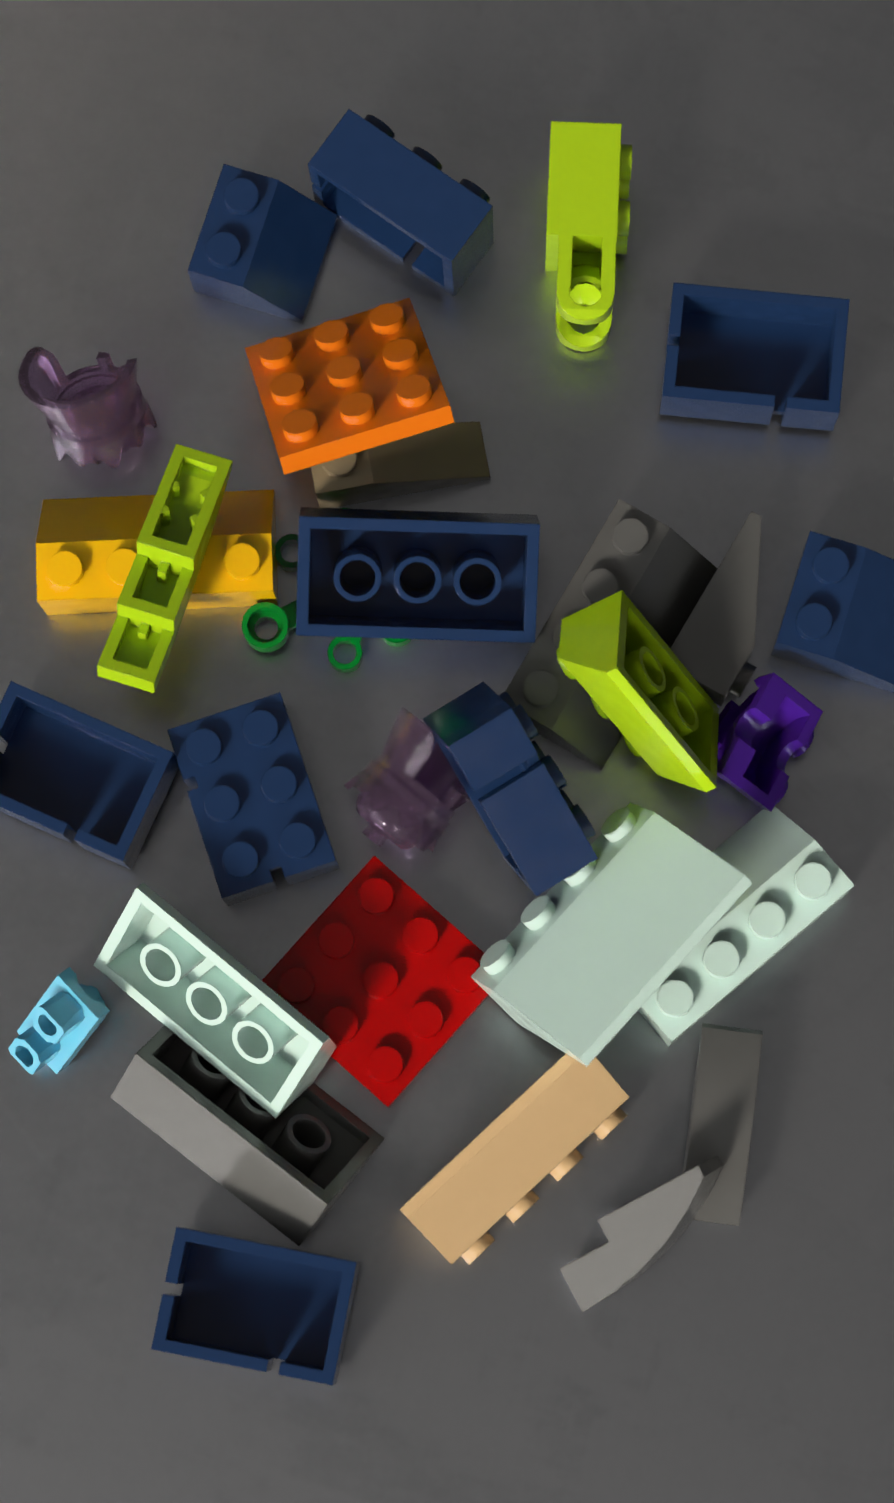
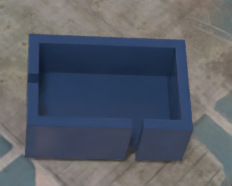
M348 109L308 163L315 202L335 213L344 223L402 262L417 242L423 245L425 248L412 264V269L454 297L494 243L493 206L489 204L490 197L475 183L467 179H462L458 183L442 172L443 167L441 163L426 150L415 146L411 151L393 139L395 134L392 129L377 117L368 114L365 118H362Z
M674 282L670 302L659 414L769 425L772 414L782 415L781 426L833 431L840 413L850 299Z
M11 681L0 703V741L8 744L4 754L0 751V812L72 844L75 840L83 849L132 870L178 771L179 765L175 754Z
M483 681L423 718L427 728L507 864L535 896L540 895L598 859L588 839L596 835L593 826L578 804L573 805L562 789L568 784L555 761L549 754L545 756L534 740L530 741L537 737L539 733L524 708L520 704L516 706L506 691L497 695Z
M280 692L167 730L182 778L190 789L187 793L221 898L227 906L279 890L276 880L270 872L282 868L284 877L290 886L340 869L285 702Z
M176 1227L165 1282L183 1284L181 1295L172 1293L162 1294L151 1349L262 1372L272 1370L273 1360L276 1358L285 1360L280 1363L278 1375L334 1385L338 1379L360 1262L195 1229Z

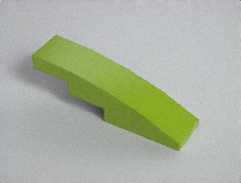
M175 445L137 539V554L117 601V617L97 664V674L99 677L155 694L216 522L233 467L232 460L183 445Z

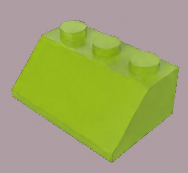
M621 590L561 620L559 647L556 652L562 671L568 678L576 679L587 691L598 714L604 719L609 718L620 730L631 753L636 757L642 756L658 776L704 792L717 788L719 708L624 591Z

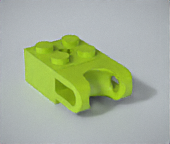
M551 121L545 271H557L555 327L559 341L572 350L586 352L603 346L608 340L611 331L612 308L615 295L616 254H627L630 201L619 199H629L632 144H621L622 124ZM568 321L581 325L597 323L599 325L593 331L582 334L575 331Z

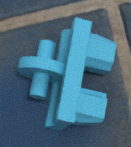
M68 967L57 975L17 1030L19 1036L15 1038L8 1048L9 1052L32 1075L46 1064L58 1074L71 1063L110 1010L105 1006V1002L100 996L98 989L94 986L79 984L77 975Z

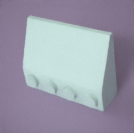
M631 802L625 808L618 809L612 813L602 825V834L591 845L598 859L554 885L546 895L534 899L524 909L521 915V922L506 939L497 941L486 950L480 961L481 966L471 976L516 1023L585 1066L592 1062L752 884L745 874L660 815Z

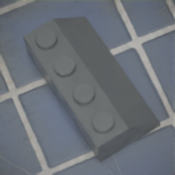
M619 499L540 631L535 643H533L511 680L506 692L510 695L516 706L520 704L524 708L539 735L602 770L623 734L609 718L604 719L598 714L593 706L590 695L576 679L568 678L562 671L556 653L560 642L561 620L623 590L668 647L671 648L718 568L671 527Z
M165 1025L135 1054L110 1097L298 1246L302 1244L327 1215L385 1139L315 1083L307 1088L278 1117L274 1118Z

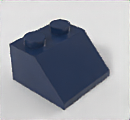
M223 164L187 270L194 291L303 324L338 220L337 215L280 180Z

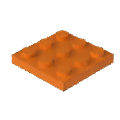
M410 297L393 303L381 304L373 309L341 319L329 320L318 326L282 337H273L265 342L245 348L284 475L455 423L450 403Z

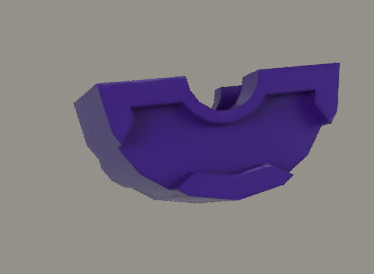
M774 672L756 678L754 682L759 689L750 694L740 706L733 700H730L720 713L717 775L758 807L770 812L781 801L788 789V779L790 776L785 773L788 759L801 756L810 747L814 739V729L823 713L819 707Z

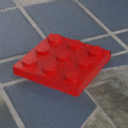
M375 855L262 979V982L331 1038L337 1046L331 1057L388 1108L391 1107L489 996L471 978L474 972L481 966L480 961L484 952Z

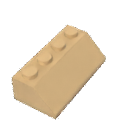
M565 1054L400 1208L401 1212L450 1264H454L462 1257L470 1265L495 1241L488 1231L502 1217L506 1215L513 1223L516 1222L540 1199L532 1190L549 1173L558 1182L584 1158L576 1148L594 1132L603 1140L628 1116L620 1106L628 1100L629 1096L596 1057L588 1066H585L568 1054Z

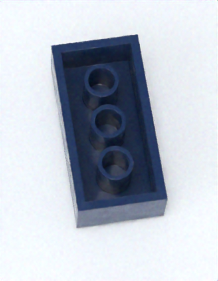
M301 507L298 527L296 635L535 643L540 538L538 516L529 514Z

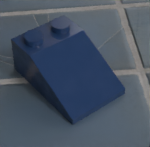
M810 531L803 547L771 656L894 693V559L869 548Z

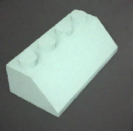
M775 806L772 812L762 809L713 851L714 854L745 874L752 884L638 1009V1012L668 1047L855 886L817 841Z
M144 882L135 889L94 963L98 970L274 1118L278 1117L314 1083L337 1047L329 1036Z

